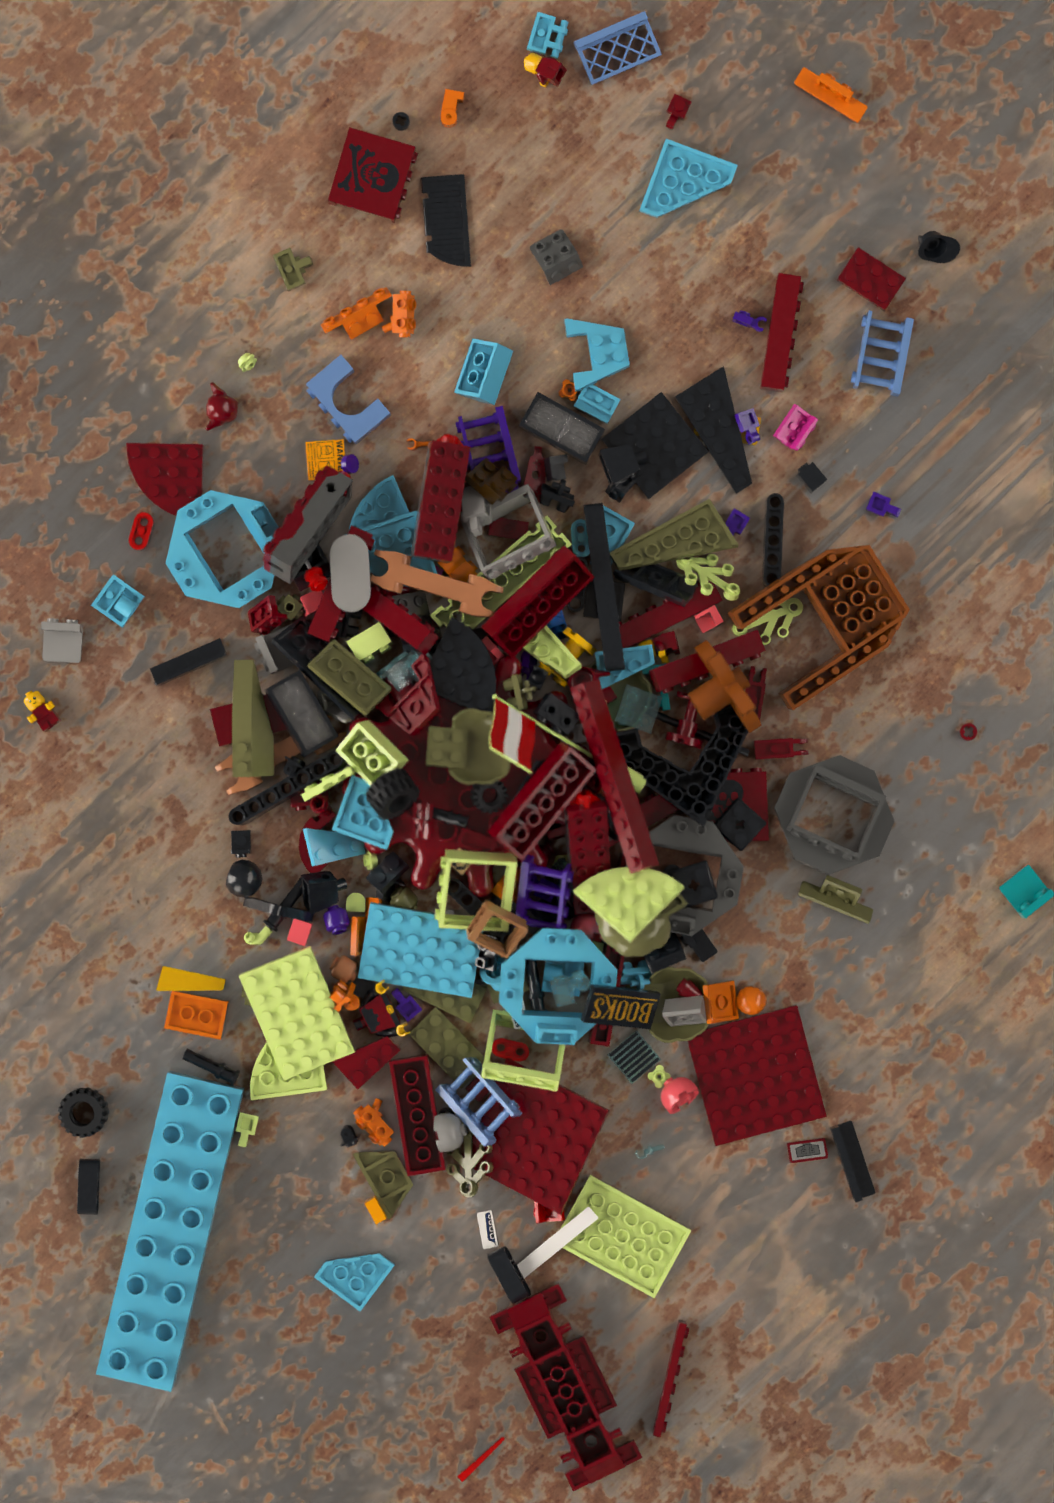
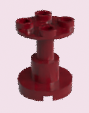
M677 691L676 697L688 700L684 720H679L676 733L666 732L665 739L701 749L703 741L695 739L698 727L695 720L698 711L689 699L688 693Z

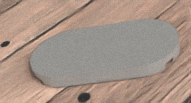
M351 534L343 535L333 542L330 549L332 598L340 609L346 612H357L366 606L371 596L369 551L366 543L360 537Z

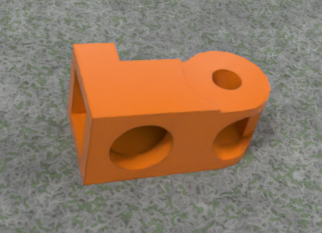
M445 89L441 110V122L445 127L452 128L457 124L458 102H464V92Z

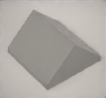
M693 996L665 999L662 1017L670 1027L707 1023L704 997Z

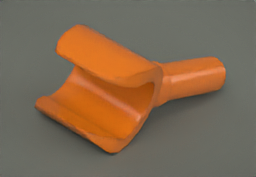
M409 438L407 442L414 441L415 444L414 447H408L407 449L414 451L418 447L428 446L430 441L421 442Z

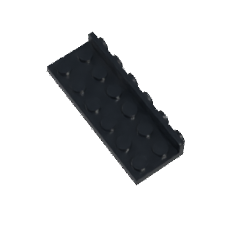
M301 616L274 637L271 643L354 721L362 713L308 668V664L329 642L308 634L311 622Z

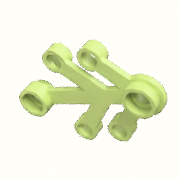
M708 554L707 558L692 556L676 560L678 568L684 570L686 584H696L697 575L692 573V570L698 573L702 594L710 595L712 593L713 585L708 583L709 580L724 590V597L730 601L738 599L740 594L739 586L735 583L728 584L715 576H731L734 570L731 564H724L722 568L713 567L717 565V555ZM700 565H709L712 567H701Z
M790 598L780 604L783 608L778 610L772 609L745 627L742 632H738L737 627L733 624L732 632L736 636L746 634L748 629L768 622L764 633L760 636L761 638L762 636L768 637V642H763V645H767L771 641L770 636L778 617L786 615L782 626L777 630V635L780 638H785L789 634L788 629L793 617L802 613L803 604L797 598ZM791 604L797 605L796 611L790 609ZM782 628L786 630V635L784 636L779 633Z

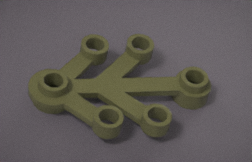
M467 1131V1135L464 1136V1157L459 1152V1148L454 1150L453 1153L451 1151L447 1152L465 1170L464 1177L460 1173L458 1164L451 1163L447 1166V1173L460 1183V1192L465 1197L475 1196L478 1192L479 1181L486 1173H491L493 1170L492 1163L484 1161L480 1164V1169L473 1176L475 1166L485 1154L492 1152L493 1147L492 1145L487 1146L488 1148L485 1151V1146L481 1143L478 1151L473 1156L472 1136L474 1134L471 1131L469 1133Z

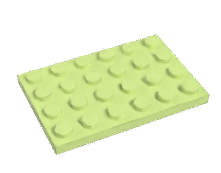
M311 946L239 974L240 981L283 1081L355 1053L339 1012L334 1009L336 1004L330 998L331 992Z
M589 1175L561 1228L587 1207L592 1209L598 1216V1219L562 1248L655 1298L686 1242L691 1229L600 1179Z

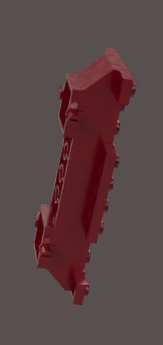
M559 1283L489 1316L497 1334L513 1327L515 1329L520 1346L509 1350L510 1354L514 1358L523 1353L529 1361L514 1368L547 1438L550 1439L562 1432L565 1433L570 1445V1452L560 1456L563 1464L572 1459L579 1464V1466L565 1472L572 1490L575 1491L641 1459L642 1455L634 1439L616 1447L613 1439L623 1435L620 1427L611 1432L606 1427L601 1413L616 1407L617 1403L585 1336L582 1335L566 1343L562 1334L572 1330L569 1322L558 1327L550 1310L567 1301ZM538 1331H543L546 1333V1337L543 1340H539L535 1337V1334ZM594 1436L597 1440L594 1444H588L586 1438Z

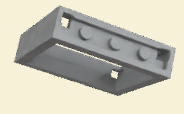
M528 484L509 493L501 502L497 500L491 505L492 522L531 502L545 535L538 540L488 565L477 537L467 527V523H464L462 518L460 519L480 570L487 580L497 578L500 574L512 570L518 565L530 561L537 555L557 546L537 498Z

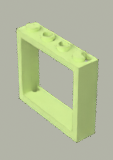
M461 850L445 851V857H441L443 874L439 875L441 892H437L439 909H435V920H438L439 928L467 929L475 917L445 914L451 862L506 865L501 908L511 912L517 860L514 855L510 853ZM491 917L483 930L508 932L509 922L499 917Z
M493 1009L481 1078L557 1091L565 1045L559 1044L554 1074L490 1062L496 1025L514 1028L512 1017L507 1011Z

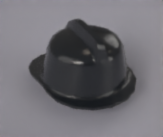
M929 231L923 236H918V255L923 260L947 263L955 259L959 254L960 244L952 237L944 236L936 231Z

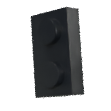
M392 851L369 873L366 879L383 895L410 867Z

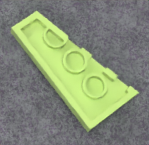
M547 625L522 648L566 679L582 668L580 662Z

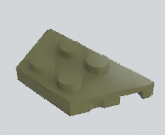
M396 1151L353 1153L387 1218L390 1219L414 1185L410 1176H407V1171Z

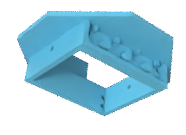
M210 490L178 510L165 564L185 596L241 608L270 590L275 575L266 571L264 566L223 590L189 534L234 506L263 552L264 546L268 541L271 542L273 540V535L279 526L264 502Z
M542 928L501 964L499 1003L535 1043L575 1045V1042L596 1024L583 1023L581 1021V1012L522 1010L525 960L592 963L590 986L595 984L616 987L617 969L582 930Z

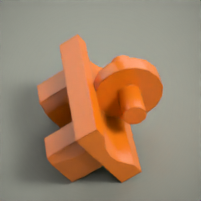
M339 980L333 986L332 990L334 991L331 993L330 998L336 1003L334 1008L336 1011L339 1012L342 1005L349 1011L358 1009L360 999L353 994L356 987L353 982L347 985L342 980Z

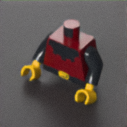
M381 980L376 986L368 990L363 997L361 1008L359 1009L362 1016L353 1020V1024L357 1031L368 1027L371 1034L375 1033V1035L381 1037L405 1036L410 1033V1031H404V1026L408 1024H401L386 992L390 987L383 988L382 983L384 980Z

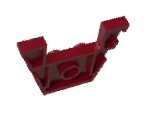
M424 654L411 665L419 679L411 690L396 705L388 694L375 707L382 711L385 716L395 721L406 732L414 736L440 711L429 659Z

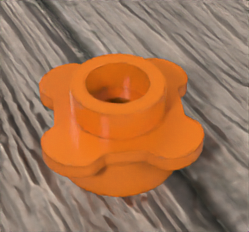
M566 379L562 382L563 387L559 391V396L575 401L577 399V392H575L574 383Z

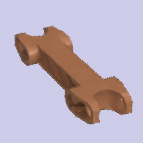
M375 549L374 555L387 561L388 571L383 576L370 575V582L384 590L401 594L403 586H407L461 602L459 612L467 615L490 618L495 613L483 607L482 598L488 592L503 593V587L490 582L486 578L469 574L468 581L465 583L410 566L411 556L395 551Z
M347 732L338 734V738L315 750L316 755L318 756L333 749L348 736ZM291 736L274 744V766L287 761L285 756L291 758L301 754ZM232 755L215 766L217 772L233 768ZM261 776L239 777L237 783L226 791L228 795H232L240 791L249 790L263 783Z

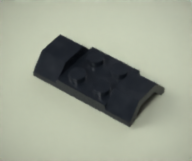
M659 564L621 571L615 569L613 572L616 579L650 592L657 597L666 598V600L685 607L693 598L699 581H696L695 585H688L685 582V575Z

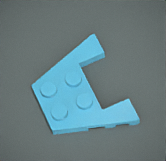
M564 319L567 338L587 336L592 371L573 373L575 392L582 390V388L588 385H593L605 377H610L629 368L630 363L624 328Z

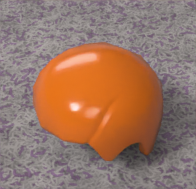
M747 986L741 989L736 997L738 1009L748 1015L759 1014L767 1004L766 995L762 989L754 986Z

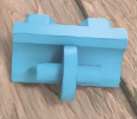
M645 960L638 962V968H633L630 962H624L620 985L630 984V986H636L637 989L644 990V985L650 984L649 978L654 973L650 972Z

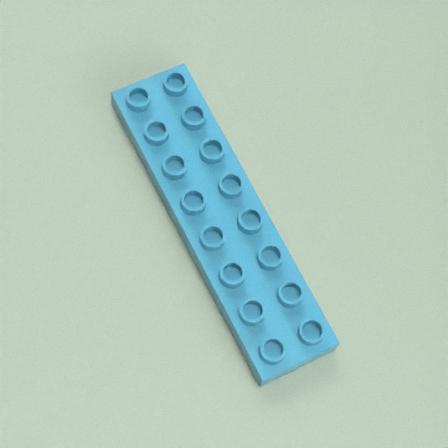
M167 1072L98 1362L97 1375L169 1392L174 1388L244 1088L178 1072Z

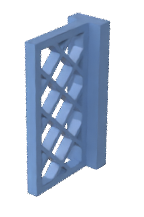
M645 11L573 42L591 85L662 55ZM644 24L648 31L645 39L635 35L637 28ZM623 33L631 36L628 46L617 42L619 36ZM633 38L644 41L640 52L630 48ZM605 41L614 44L610 54L600 50L602 43ZM646 43L654 46L655 54L649 56L642 53ZM616 45L626 49L623 59L612 55ZM588 48L595 50L596 54L593 61L585 59L582 51ZM628 50L639 54L636 62L630 63L625 61ZM598 53L609 56L605 67L595 63ZM611 58L621 61L618 70L614 71L607 68ZM593 65L604 69L601 77L593 79L591 74Z

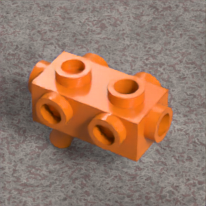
M400 291V294H393V315L390 317L391 322L382 326L384 333L392 330V333L399 334L401 338H410L411 334H414V329L416 328V320L414 318L416 300L414 295H411V291Z
M376 1098L372 1107L368 1104L363 1108L361 1105L353 1114L355 1115L354 1118L356 1119L357 1126L368 1132L370 1140L374 1144L378 1143L379 1146L385 1147L393 1140L391 1136L394 1131L383 1121V1115L379 1112L383 1101Z

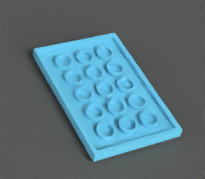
M371 902L358 978L377 982L384 980L383 983L472 998L477 970L475 960L479 957L480 950L476 943L467 939L466 929L439 928L438 920H435V913Z

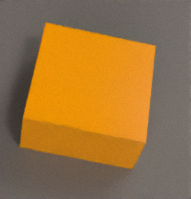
M376 1196L365 1201L364 1204L375 1224L387 1219Z

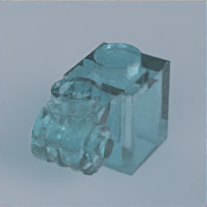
M583 970L573 972L570 977L559 975L549 981L556 1007L576 1003L573 994L574 989L578 987L580 991L585 992L591 986V982Z

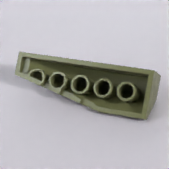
M234 660L232 704L233 777L274 776V735L271 730L254 660Z

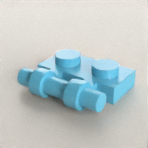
M537 12L527 50L545 55L547 48L552 49L551 57L558 59L559 53L563 50L562 43L564 36H567L569 22L561 20L560 26L554 25L556 17ZM552 32L557 33L555 42L549 41Z

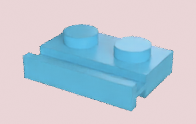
M588 385L582 389L574 407L608 424L621 399L595 385Z

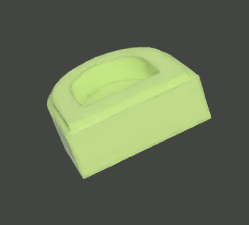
M357 892L350 894L346 900L347 912H365V897Z

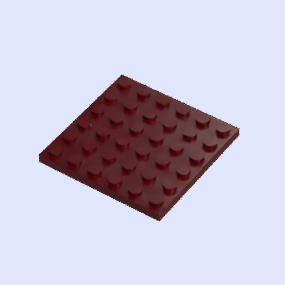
M797 1005L707 1028L700 1035L687 1041L715 1146L827 1117Z
M509 1058L503 1064L529 1069ZM496 1080L495 1083L509 1099L519 1105V1110L522 1114L515 1117L509 1115L493 1132V1136L497 1141L492 1145V1152L485 1154L474 1170L478 1171L480 1164L484 1161L491 1162L493 1170L491 1173H486V1176L550 1210L562 1214L610 1110L560 1084L557 1091ZM497 1101L483 1115L481 1122L485 1127H488L505 1108ZM475 1135L472 1136L473 1156L481 1144Z

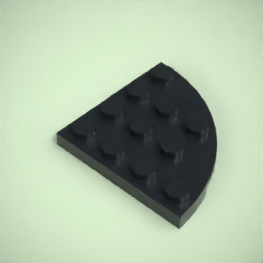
M451 618L430 661L437 696L466 709L474 708L480 711L492 712L495 700L492 699V695L496 694V674L489 652L480 638L469 627Z

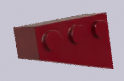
M386 1036L356 1049L355 1053L332 1062L358 1090L400 1052L401 1048L391 1037Z

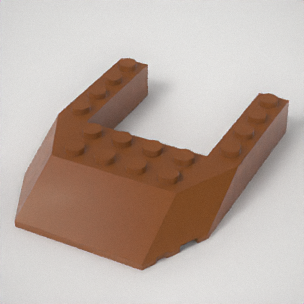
M870 545L825 550L789 571L728 612L737 629H744L803 589L841 651L778 693L790 710H795L889 647L893 636L899 630L903 619L910 611Z

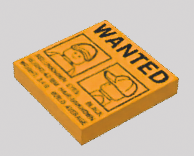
M344 439L306 442L308 481H314L317 472L323 470L326 465L337 471H343L341 459L345 455Z

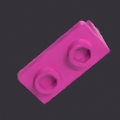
M794 404L773 436L788 448L798 451L805 444V439L809 433L815 429L818 419Z

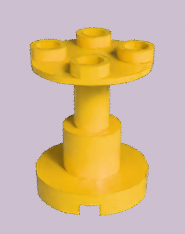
M567 626L562 632L569 638L564 646L576 659L584 651L593 656L597 650L579 634L572 632L573 630ZM541 661L538 662L540 664L538 667L548 671L549 676L552 674L554 676L553 680L562 687L568 686V683L560 677L559 673L550 669Z

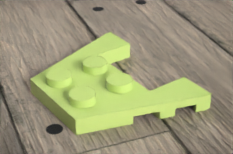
M349 766L336 775L333 773L321 779L322 783L318 785L313 783L304 788L305 793L301 795L304 801H308L314 796L343 782L347 777L357 774V772Z

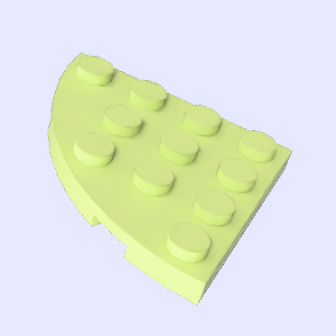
M622 867L599 873L581 883L573 891L575 895L631 943L684 889V886L672 877L656 870L647 869L630 874L628 867Z
M265 1043L252 1071L250 1081L251 1100L327 1090L324 1065L283 1081L268 1043Z

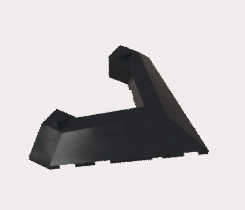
M731 704L713 714L716 729L690 772L681 769L671 761L656 755L642 746L638 728L617 733L627 767L643 775V778L647 780L645 784L647 787L705 827L748 734V730L735 713Z

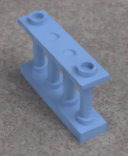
M869 310L867 315H863L861 326L864 327L857 368L856 372H852L851 383H854L853 388L855 389L858 388L859 382L888 387V390H891L890 395L898 397L901 392L914 319L906 318L900 324L871 318L873 311ZM873 326L899 331L902 334L901 341L892 342L868 337L869 328ZM866 345L895 350V352H898L897 360L889 361L864 356ZM864 363L890 368L892 371H895L894 378L887 380L861 375L862 365Z
M467 1057L463 1059V1062L468 1067L451 1085L440 1084L435 1091L483 1146H490L497 1141L493 1136V1132L509 1115L512 1117L520 1116L522 1112L519 1110V1105L515 1101L510 1100L494 1080L481 1078V1062L477 1058ZM474 1073L480 1081L463 1099L457 1095V1089ZM486 1087L492 1093V1096L476 1113L472 1112L469 1108V1103ZM499 1101L505 1109L488 1127H485L481 1122V1118Z

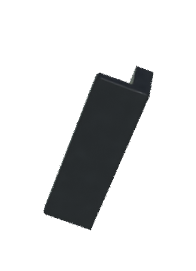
M221 638L152 667L150 671L155 680V686H160L223 659L228 654Z
M852 1121L830 1127L853 1200L859 1202L863 1200L862 1198L875 1194V1189Z

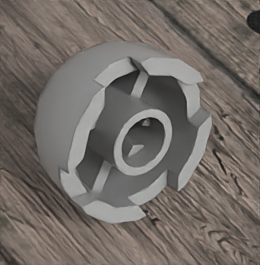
M442 1113L435 1116L434 1131H437L439 1140H436L439 1151L449 1152L459 1148L464 1140V1136L467 1135L466 1125L462 1124L460 1118L454 1114Z

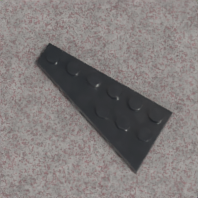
M723 366L675 396V399L733 491L737 494L750 486L752 479L740 430L734 416L735 410Z

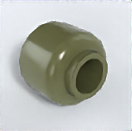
M398 887L391 893V906L414 910L418 908V897L410 888Z

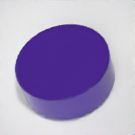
M353 454L344 455L341 459L342 470L348 474L356 473L359 468L357 457Z

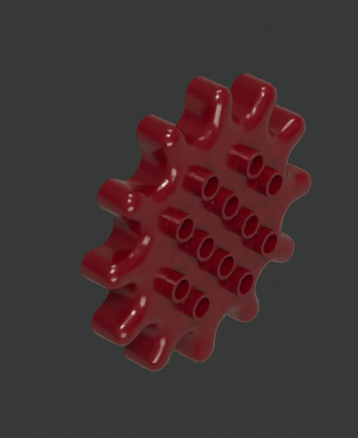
M509 655L502 657L495 668L497 697L507 702L508 698L515 697L514 690L505 691L503 681L511 678V675H520L522 670L521 662L515 656L512 658ZM399 670L390 672L385 679V682L392 688L389 694L394 699L395 705L415 685L404 672ZM560 691L550 692L568 705V699L565 694ZM437 696L440 711L415 736L406 732L391 718L385 722H375L365 717H359L351 722L349 732L353 730L358 722L369 720L408 759L402 769L409 774L420 790L419 797L415 803L434 804L433 807L447 811L453 810L454 813L469 816L466 828L488 836L491 835L487 831L505 811L527 775L532 777L535 773L534 771L529 773L511 762L508 774L499 779L507 789L508 798L505 799L507 803H504L502 805L504 808H499L497 813L494 811L492 814L484 813L472 803L473 800L470 797L472 793L470 792L471 789H474L473 784L459 782L451 775L449 768L426 766L429 726L451 728L453 717L460 711L466 710V708ZM542 698L536 702L527 701L528 709L520 711L537 720V715L533 712ZM546 723L545 726L551 729V725ZM536 724L531 768L536 760L547 759L558 746L551 733ZM578 745L589 752V750L585 746ZM570 746L582 758H584L588 763H590L591 757L587 756L586 754L582 753L576 748ZM351 776L347 777L342 783L344 795ZM487 788L482 794L485 802H491L496 797V791L493 788ZM413 804L405 813L396 818L388 819L394 830L388 849L397 843H404L414 850L416 862L411 873V882L416 888L425 890L429 889L436 882L438 874L442 869L441 857H445V851L457 850L459 848L456 842L462 827L453 824L447 825L446 822L433 819L431 839L411 838ZM564 810L554 823L565 826ZM364 842L366 849L370 853L381 854L386 851L383 848ZM498 842L494 853L510 852ZM537 842L528 855L534 856L533 863L536 866L547 868L548 858ZM460 847V848L463 849L464 851H471V850H468V849H465V848ZM516 857V859L522 864V860ZM472 863L466 870L470 891L475 896L485 897L492 892L494 888V865Z

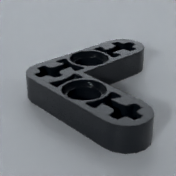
M246 897L243 902V906L273 915L312 922L314 914L311 915L308 910L278 905L253 897Z

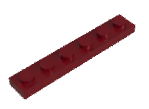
M678 1320L652 1431L653 1436L660 1438L661 1433H665L667 1428L665 1416L666 1413L670 1414L672 1406L669 1399L670 1395H674L676 1384L673 1382L675 1376H679L681 1365H678L679 1357L683 1358L685 1346H682L683 1339H687L689 1334V1327H687L686 1321Z

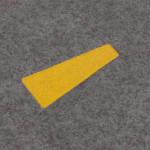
M163 966L156 990L219 991L224 989L226 980Z

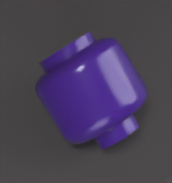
M338 905L328 907V911L323 914L326 930L333 935L345 933L350 926L347 910L339 908Z

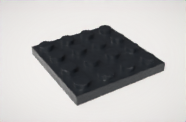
M662 392L601 439L607 448L631 445L634 454L641 451L645 452L647 462L638 464L640 471L634 477L638 480L636 485L648 500L709 452Z

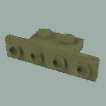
M829 875L826 876L821 888L802 881L798 893L799 896L867 924L871 921L873 909L857 903L863 889Z

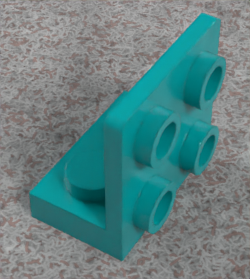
M1026 865L999 887V890L1024 919L1054 897L1052 889L1046 887L1030 865Z

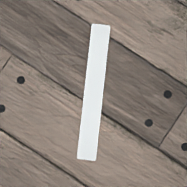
M587 1207L517 1264L524 1278L598 1219V1216L590 1207Z

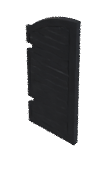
M464 174L421 177L422 194L428 193L429 197L428 199H423L425 236L432 237V241H426V252L445 263L461 267H471Z

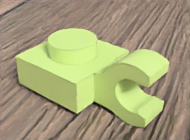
M240 1112L236 1131L241 1132L238 1146L246 1148L249 1134L255 1135L259 1116Z

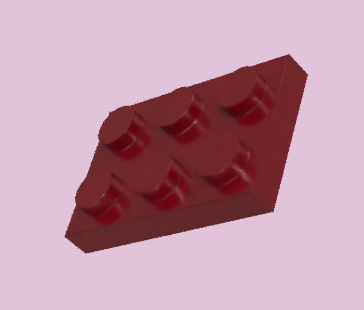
M858 247L837 281L885 311L906 278Z

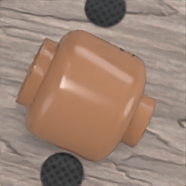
M345 955L337 956L329 968L331 976L338 981L342 980L344 983H348L349 980L354 981L359 973L356 970L358 967L357 962Z

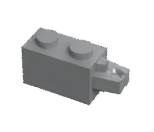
M464 487L461 518L464 523H467V527L471 529V532L476 537L482 535L483 525L492 523L491 504L473 487Z

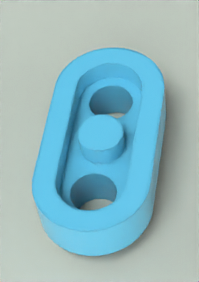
M579 519L574 521L571 526L572 552L577 557L583 558L587 557L590 551L586 521ZM582 526L584 532H577V527ZM580 545H583L585 547L584 552H580L578 550V547Z

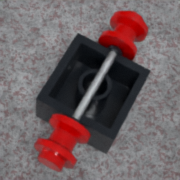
M319 544L293 579L300 592L307 588H310L312 591H322L328 584L327 578L331 576L330 564Z

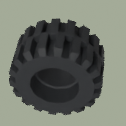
M398 768L378 777L368 788L366 800L380 818L384 820L400 816L412 807L419 797L420 790L404 769Z
M79 1088L70 1092L61 1101V1106L58 1108V1119L61 1120L60 1125L66 1129L67 1133H71L74 1137L80 1136V1138L94 1135L105 1126L104 1124L108 1120L109 1109H107V1101L105 1102L103 1099L105 1097L98 1094L97 1090H91V1088ZM84 1101L93 1107L94 1118L91 1122L83 1124L75 1119L73 1108L78 1102Z

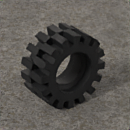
M496 780L491 784H473L474 789H471L470 793H472V796L470 797L473 800L472 803L479 810L492 814L493 811L497 813L499 808H504L502 805L507 803L505 799L508 798V794L502 782ZM487 788H493L496 791V797L491 802H485L482 798V794Z

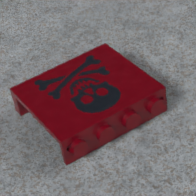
M349 127L328 203L334 206L339 204L384 217L395 223L396 218L399 219L401 216V200L405 201L408 191L405 189L406 183L412 179L413 171H410L412 163L416 164L418 158L416 147Z
M742 768L731 769V773H729L707 821L715 823L737 798H740L766 822V825L752 841H769L766 771H762V768H750V772H742ZM743 820L735 821L736 829L744 828Z

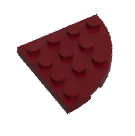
M126 443L127 458L132 475L143 493L155 505L177 516L179 509L203 495V444Z

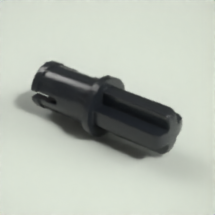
M433 807V819L446 822L447 825L453 824L464 828L467 827L469 816L454 813L453 810L447 811Z

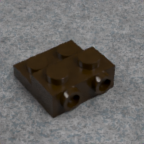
M485 458L466 476L465 481L493 505L497 500L501 502L508 495L507 491L511 493L517 486L515 482L518 478L505 466L498 469L490 460Z

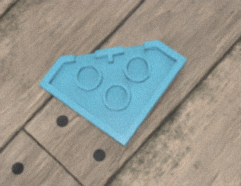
M352 775L332 830L387 850L394 830L389 820L380 818L366 800V793L370 785L364 779Z
M381 1253L327 1260L314 1278L358 1311H361L395 1264Z

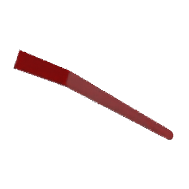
M501 1437L475 1462L457 1477L460 1481L463 1482L505 1438Z

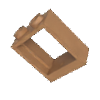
M487 900L466 929L468 940L508 959L511 953L513 954L516 951L518 942L528 932L525 919ZM492 915L515 925V928L504 944L481 933Z

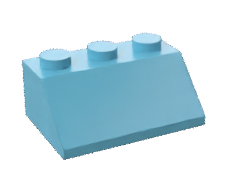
M472 338L454 393L482 403L495 405L513 350L498 343Z

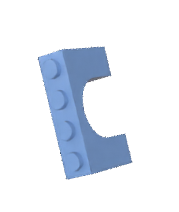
M340 355L306 383L308 387L306 391L312 399L317 398L321 402L318 406L325 414L327 412L331 414L333 424L337 428L342 427L345 431L343 435L348 442L351 443L353 441L355 444H358L389 418L391 414L379 399L356 415H346L336 409L333 403L334 391L341 382L354 372L350 364Z

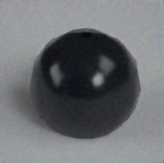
M242 859L235 861L229 870L226 887L230 893L237 897L246 898L252 896L261 887L263 880L261 870L250 860Z

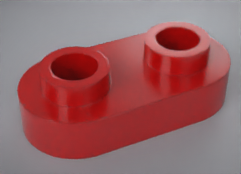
M146 512L136 515L129 535V544L135 550L145 549L151 536L154 519ZM143 519L148 521L146 526L141 525ZM138 537L142 538L141 544L136 543Z
M497 1038L493 1041L492 1052L497 1057L522 1062L529 1056V1048L523 1042L506 1038ZM499 1044H503L505 1046V1049L503 1051H499L497 1049V1046ZM518 1048L523 1049L524 1052L522 1055H518L516 1053V1050Z

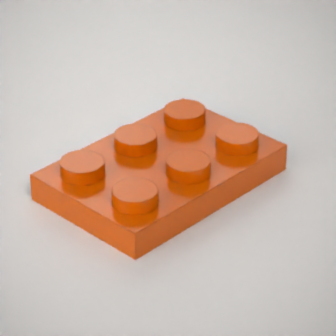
M171 991L164 1028L221 1040L229 1001Z

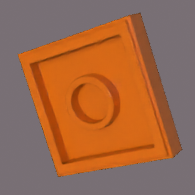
M734 981L703 985L707 1024L739 1019Z

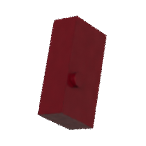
M263 695L273 734L286 731V727L268 696ZM232 704L210 709L219 747L231 745Z

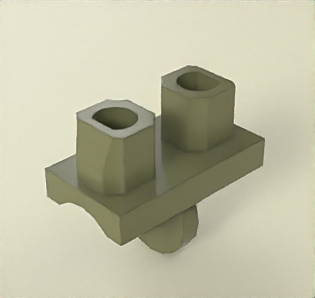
M518 674L511 675V678L503 681L505 691L514 690L515 697L508 698L507 703L518 710L528 709L527 700L533 699L531 692L537 691L536 687H530L529 680L522 681V676Z

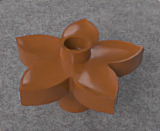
M707 640L694 647L713 677L687 694L703 720L731 704L749 733L762 726L754 711L756 709L754 704L744 691L750 684L741 669L737 666L731 670L721 653H716Z

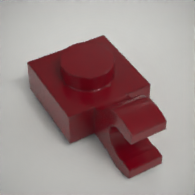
M674 94L666 113L671 114L667 121V128L673 130L678 118L684 120L692 101Z

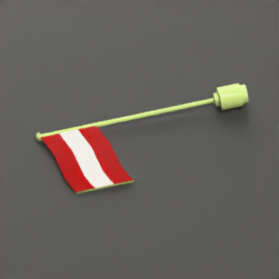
M497 694L492 695V699L495 700L494 718L489 735L491 750L531 773V755L535 742L536 724L592 758L590 752L497 697ZM628 767L634 789L637 793H640L647 780L643 778V775Z

